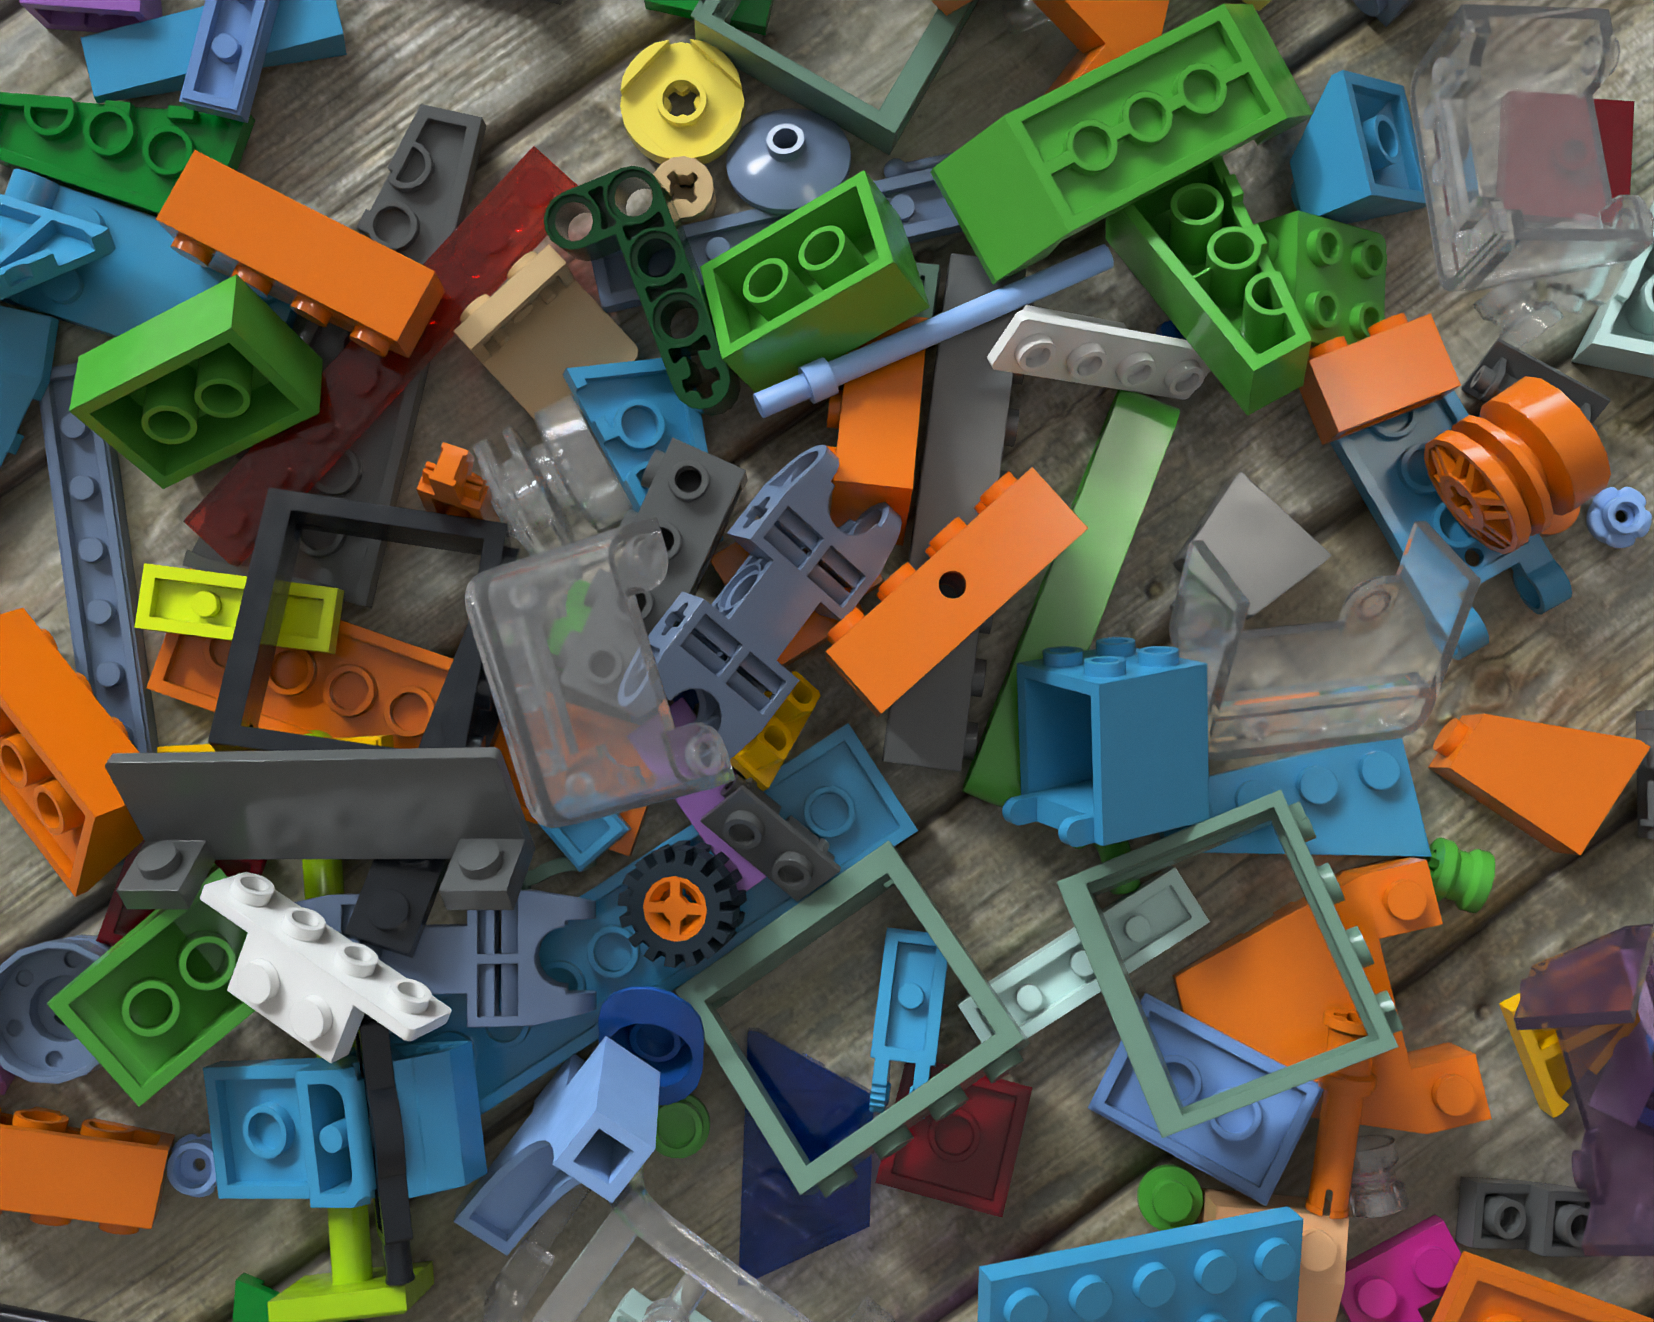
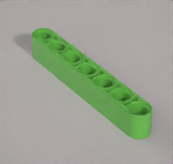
M1118 389L1070 508L1088 529L1048 564L975 751L974 760L971 762L962 788L963 793L1003 808L1004 803L1009 798L1021 795L1017 663L1042 659L1043 650L1050 647L1073 646L1082 648L1083 651L1090 649L1180 414L1179 408L1138 392Z

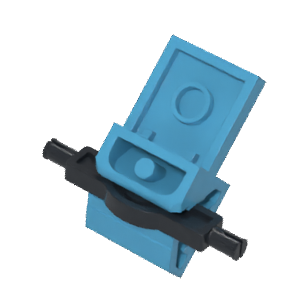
M364 1014L354 1039L355 1047L351 1048L349 1055L333 1063H329L323 1058L219 1061L203 1067L218 1198L310 1199L311 1208H355L371 1204V1199H373L377 1234L382 1241L386 1285H403L415 1279L410 1240H413L409 1198L463 1187L487 1174L472 1041L390 1043L389 1030L367 1014Z

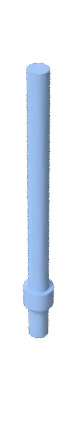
M1105 244L1099 245L827 362L824 357L800 366L798 367L799 375L754 393L753 398L762 418H766L808 399L815 404L838 394V386L1113 268L1112 254Z

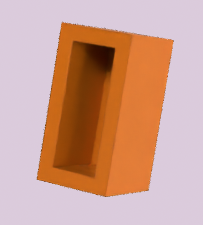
M1400 313L1370 326L1367 329L1370 335L1368 338L1348 345L1345 336H1341L1324 342L1310 350V360L1307 362L1304 384L1299 387V390L1322 445L1439 401L1461 386L1431 313L1409 322L1405 313Z

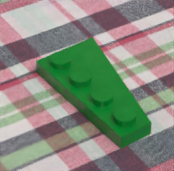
M0 92V165L12 169L25 170L57 184L157 217L194 150L237 171L255 119L250 114L248 123L190 110L185 106L168 105V109L135 107L131 102L105 100V104L75 102L71 97Z

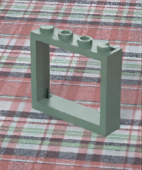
M699 0L690 16L694 18L695 40L705 41L716 47L731 60L737 69L807 109L831 119L842 129L890 155L979 0H972L947 16L939 8L937 9L879 110L729 25L731 23L730 19L741 0Z
M1282 790L1268 794L1057 882L1162 1138L1399 1047L1393 1033L1403 1030L1404 1027L1395 1010L1396 1007L1387 990L1374 994L1363 968L1374 964L1368 946L1358 926L1345 930L1334 906L1345 901L1339 883L1329 863L1316 867L1305 843L1316 838L1311 822L1306 816L1300 801L1288 806ZM1272 824L1367 1036L1184 1107L1096 896Z
M889 840L675 989L676 994L690 1003L700 1015L705 1031V1041L799 1194L815 1195L821 1191L825 1199L842 1187H847L859 1177L853 1167L873 1153H876L880 1160H884L910 1143L914 1137L909 1128L931 1114L935 1122H938L962 1107L969 1100L964 1090L986 1075L990 1083H994L1008 1075L1011 1069L1024 1061L1019 1052L1031 1044L907 861ZM896 885L996 1034L810 1162L716 1009L889 888Z

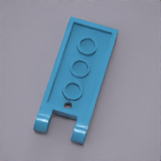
M13 169L4 195L108 227L116 249L109 255L0 301L115 338L230 278L209 267L200 266L174 251L170 247L174 239L158 223L157 217L60 186L34 173ZM258 295L291 329L293 328L297 313L289 307L290 304L270 295L267 297Z
M1452 391L1439 401L1330 442L1431 615V625L1439 643L1453 659L1461 660L1489 644V634L1479 614L1469 603L1464 594L1465 592L1511 567L1515 588L1523 602L1536 614H1543L1572 597V588L1567 575L1554 560L1539 533L1530 536L1527 543L1511 553L1502 554L1490 550L1465 530L1440 499L1428 475L1424 451L1425 444L1446 430H1451L1454 424L1469 415L1456 392ZM1467 550H1474L1479 555V563L1476 567L1466 563L1465 553Z

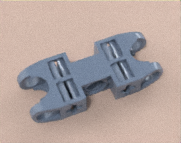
M825 445L814 446L799 454L764 484L727 532L750 555L712 604L703 598L682 591L643 641L623 681L620 702L636 716L650 713L665 697L671 701L683 691L695 690L699 701V710L693 726L697 730L691 738L687 755L702 769L710 770L726 763L763 730L800 681L777 661L779 656L813 611L841 621L849 614L881 573L899 537L902 525L901 517L885 502L871 506L856 521L849 519L842 526L836 527L831 520L829 499L835 487L831 480L839 467V458ZM844 587H851L852 589L850 592H848L844 589ZM675 621L680 623L678 627L673 626ZM765 691L772 693L770 698L764 695Z
M521 890L514 910H501V951H499V910H467V924L425 925L413 958L348 938L352 942L371 948L377 954L380 961L404 977L421 982L429 988L432 994H467V1028L533 1026L585 1014L597 1009V991L569 990V983L557 982L546 974L541 966L539 957L541 943L549 932L565 927V925H568V920L596 919L595 900L541 890ZM360 893L325 895L295 903L300 907L319 913L325 919L327 925L348 938L344 932ZM499 964H501V1011L499 1010Z

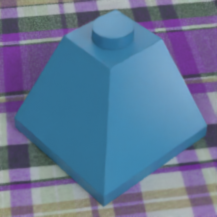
M1345 70L1331 75L1289 161L1294 179L1291 186V196L1297 211L1349 224L1418 210L1431 205L1404 86Z

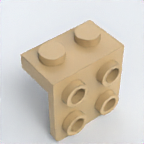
M548 244L538 254L535 251H531L522 256L507 274L509 281L491 297L488 294H484L471 302L460 316L462 323L453 332L546 433L558 434L582 413L563 377L566 368L638 361L639 350L628 335L575 280L566 261Z

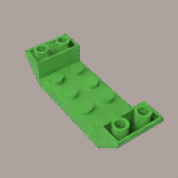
M1224 3L1002 116L933 167L930 173L990 281L995 285L1048 257L1062 240L1252 140H1255L1258 146L1308 120L1313 112L1254 6L1251 4Z

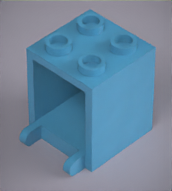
M1128 637L1096 640V649L1087 651L1073 646L1050 647L1043 650L1042 659L1017 663L1021 795L1011 797L1004 803L1002 815L1007 822L1018 826L1040 822L1058 829L1059 839L1064 844L1080 847L1092 843L1106 846L1200 823L1209 819L1207 663L1180 658L1179 649L1175 647L1151 646L1139 649L1136 648L1135 639Z

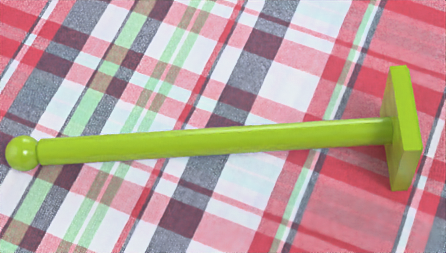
M309 730L312 733L304 734L315 737L324 736L327 738H333L328 733L320 730ZM302 859L305 900L325 895L345 894L342 859ZM368 1204L355 1208H327L332 1272L305 1275L268 1301L269 1322H339L405 1314L434 1284L433 1261L412 1263L415 1274L413 1281L398 1286L386 1285L385 1266L373 1267Z

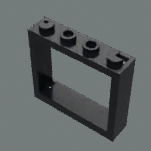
M268 487L208 743L216 752L399 749L258 728L303 529L481 555L444 748L485 747L486 736L476 733L481 710L492 711L496 696L498 673L489 671L493 647L504 648L509 624V609L500 608L504 586L515 587L518 578L517 566L520 549L511 547L508 524Z

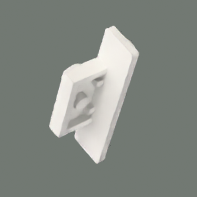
M1025 305L1023 310L1015 314L987 356L994 370L1182 400L1188 399L1201 386L1205 377L1211 371L1187 340L1129 330L1122 322Z
M243 872L204 885L200 900L248 932L227 991L329 1063L349 1055L364 1014H367L405 1041H413L447 1023L452 1011L451 1008L432 996L427 986L416 980L404 977L380 961L377 954L371 948L352 942L327 925L325 919L319 913L300 907L275 890L273 883L267 878Z

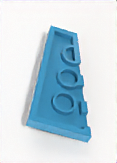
M1401 732L1389 733L1209 775V819L1282 790L1288 806L1300 801L1306 816L1311 822L1316 838L1305 842L1311 855L1432 857ZM1196 824L1159 832L1160 838L1162 839ZM1272 824L1203 852L1285 854Z

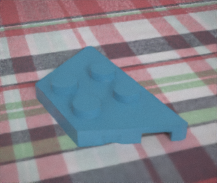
M0 194V300L109 255L116 249L108 227Z

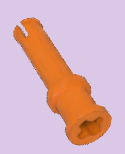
M1328 1009L1324 1011L1323 1023L1329 1027L1326 1052L1367 1036L1356 1011L1346 1009ZM1373 1057L1316 1079L1318 1080V1086L1324 1089L1320 1109L1313 1169L1305 1207L1308 1211L1318 1216H1323L1327 1190H1332L1333 1192L1329 1218L1344 1219L1349 1216V1199L1363 1098L1369 1097L1377 1086L1378 1078L1371 1073Z

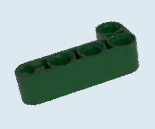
M628 166L564 191L553 198L547 206L544 215L545 231L552 242L574 258L582 261L598 260L622 250L673 390L679 400L695 411L710 416L723 414L731 409L738 400L741 389L739 376L721 358L703 279L673 199L662 183L645 168ZM640 189L652 190L653 199L649 209L639 216H628L626 205L631 194ZM582 213H591L593 224L588 235L581 240L570 241L568 228L573 218ZM660 249H674L676 260L672 270L663 277H651L648 265L653 254ZM685 308L696 309L699 320L693 334L682 339L674 338L671 334L670 326L675 314ZM699 355L704 368L716 377H720V380L711 384L713 392L711 397L708 398L700 392L694 391V387L702 383V376L698 365L686 356Z

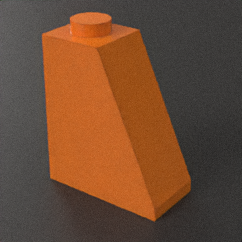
M1490 714L1462 715L1459 720L1454 718L1449 721L1438 734L1433 744V749L1438 753L1428 768L1553 852L1581 855L1651 747L1638 739Z

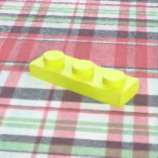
M144 563L134 628L232 641L247 576ZM291 582L276 647L335 654L344 590Z

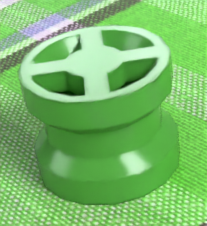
M1442 837L1437 838L1429 847L1432 857H1424L1428 862L1437 902L1448 899L1454 901L1459 910L1477 913L1485 904L1492 889L1496 866L1493 854L1481 849H1473L1470 852L1458 849L1454 841Z

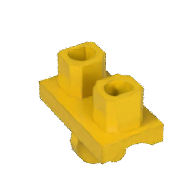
M795 671L791 673L800 681L763 730L726 762V764L737 769L746 779L753 778L757 782V787L762 791L769 789L821 696L819 690ZM765 691L764 695L770 698L772 693Z

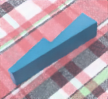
M280 0L262 68L347 55L336 0ZM204 6L80 37L96 102L104 103L105 100L117 101L182 91Z

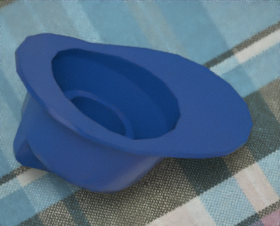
M628 987L613 992L602 1003L598 1017L599 1044L607 1036L660 1072L658 1105H669L685 1099L697 1088L703 1071L705 1031L700 1015L690 1003L665 989Z

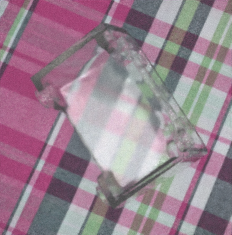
M1462 4L1419 62L1411 83V111L1436 269L1440 284L1445 290L1479 291L1630 262L1654 242V218L1652 212L1647 209L1645 201L1639 195L1620 194L1612 199L1593 99V94L1601 87L1606 78L1615 71L1620 57V45L1618 39L1614 37L1609 9Z
M657 517L620 526L498 565L475 575L467 585L464 599L468 619L525 804L531 816L540 825L549 828L576 825L711 790L736 780L727 748L721 735L712 726L699 722L675 727L636 595L659 586L664 580L668 569L667 549Z

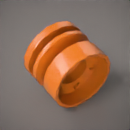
M1523 377L1483 404L1479 417L1468 415L1454 424L1451 430H1446L1425 444L1424 460L1426 468L1440 499L1453 517L1473 538L1490 550L1502 554H1508L1517 550L1529 541L1530 536L1541 533L1549 528L1553 514L1562 516L1572 512L1604 490L1611 476L1608 455L1597 431L1575 403L1560 389L1541 378Z

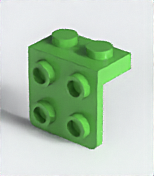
M1299 210L1256 223L1259 225L1267 242L1266 252L1275 271L1281 272L1312 339L1311 346L1316 347L1341 336H1345L1348 345L1370 337L1367 329L1385 319L1387 254L1384 237L1374 231Z

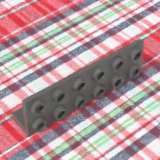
M496 747L113 753L105 764L108 774L145 840L116 890L127 909H189L215 860L451 859L439 888V893L446 910H514L536 849L502 752Z

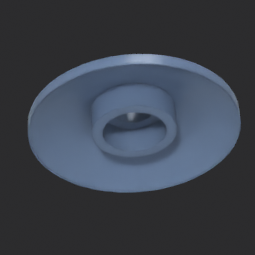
M780 109L753 119L740 130L735 140L729 146L726 168L732 188L747 204L768 213L790 214L847 180L851 168V151L844 132L831 119L806 109Z

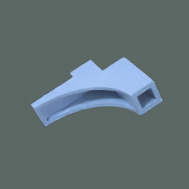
M605 1036L587 1061L576 1054L568 1058L535 1099L532 1113L487 1169V1174L480 1178L459 1205L453 1222L508 1256L538 1219L562 1196L582 1183L613 1203L656 1148L660 1072L607 1036Z

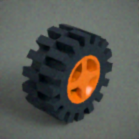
M690 840L678 841L671 846L667 844L635 864L636 868L627 873L622 884L628 886V888L619 894L618 906H627V912L619 917L621 927L625 928L632 925L635 934L629 937L628 940L634 948L642 942L649 948L643 956L654 962L660 956L665 957L664 966L676 968L683 961H685L686 967L697 965L704 958L708 960L724 947L737 933L735 929L743 923L746 912L740 911V906L747 901L746 890L738 891L736 883L742 879L738 868L732 872L728 871L724 865L730 858L722 851L716 856L709 853L712 845L700 842L695 846H690ZM683 889H686V894H688L692 900H695L696 903H691L688 901V899L683 895Z

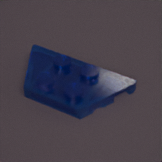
M749 1027L747 1060L810 1162L873 1119L874 1112L869 1110L870 1089L849 1077H842L829 1070L825 1064L805 1053L800 1054L768 1036L769 1033L760 1028ZM745 1106L738 1283H749L870 1227L872 1155L853 1167L859 1176L853 1183L847 1187H842L825 1199L821 1191L815 1195H800Z

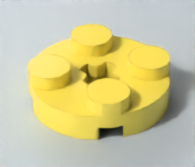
M690 39L691 44L683 42L670 44L669 40L656 42L641 51L632 60L623 75L620 89L622 95L620 108L626 132L632 143L642 154L659 164L670 158L680 156L697 159L702 164L710 163L729 149V146L741 130L746 108L739 73L731 60L722 51L705 41ZM690 91L697 95L693 102L696 110L689 116L682 114L678 117L670 114L672 105L668 97L673 92L682 97Z

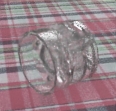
M572 393L534 412L541 443L530 447L523 436L512 425L502 429L507 446L513 456L512 458L505 461L489 437L473 444V449L480 465L482 479L487 481L486 486H489L492 494L491 504L502 523L508 524L510 536L515 538L526 549L538 565L553 558L552 550L543 529L550 526L563 547L568 550L576 546L568 516L579 511L588 524L597 533H601L622 522L629 509L634 510Z

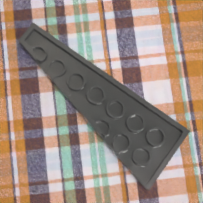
M420 104L387 167L390 173L371 210L365 209L357 225L360 234L434 270L445 289L444 295L409 359L391 350L388 351L385 357L376 355L349 338L351 332L332 323L322 327L307 320L299 337L323 359L320 413L237 454L236 458L239 459V462L221 496L216 495L207 511L211 515L193 550L186 551L182 566L201 571L247 576L268 487L396 507L486 131V124L482 117ZM303 529L291 582L339 588L344 590V603L372 609L388 541Z

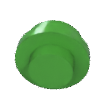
M689 1094L683 1100L669 1105H658L655 1150L670 1158H685L699 1151L705 1144L710 1131V1116L705 1105L692 1094Z
M1166 1164L1153 1168L1142 1178L1137 1191V1202L1140 1212L1147 1222L1162 1231L1192 1225L1201 1213L1203 1193L1200 1184L1189 1171L1177 1165Z

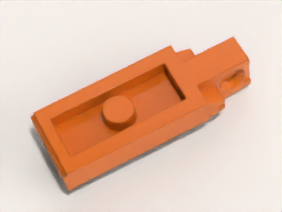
M443 442L437 463L426 462L416 489L425 511L500 522L490 488L486 486L487 481L472 472L474 456L469 450Z

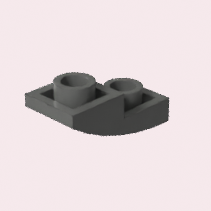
M1461 1176L1455 1241L1474 1249H1526L1543 1257H1595L1600 1192L1587 1188L1550 1183Z

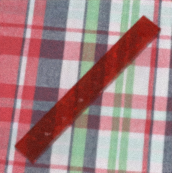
M533 146L423 264L436 272L445 289V293L409 359L391 350L388 351L385 357H382L351 341L322 372L320 413L255 444L183 522L230 565L239 567L254 550L268 487L308 493L455 335L453 331L462 323L460 316L465 308L476 298L484 294L491 296L507 279V274L511 267L522 256L533 251L547 236L544 226V215L551 200L562 192L578 185Z

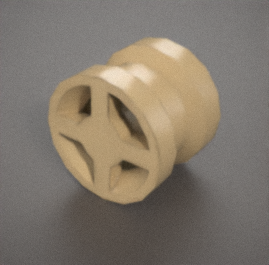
M686 156L673 157L663 162L653 175L667 189L671 197L674 195L673 202L682 225L712 219L717 202L713 179L707 167L697 159ZM677 183L689 186L694 183V186L692 188H681Z

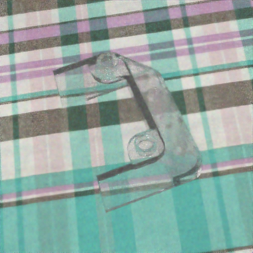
M1415 521L1396 575L1373 577L1357 584L1346 597L1338 620L1243 630L1250 601L1203 540L1190 541L1169 622V633L1172 647L1179 649L1180 658L1207 663L1208 759L1222 761L1403 738L1415 732L1431 715L1481 579L1426 521Z

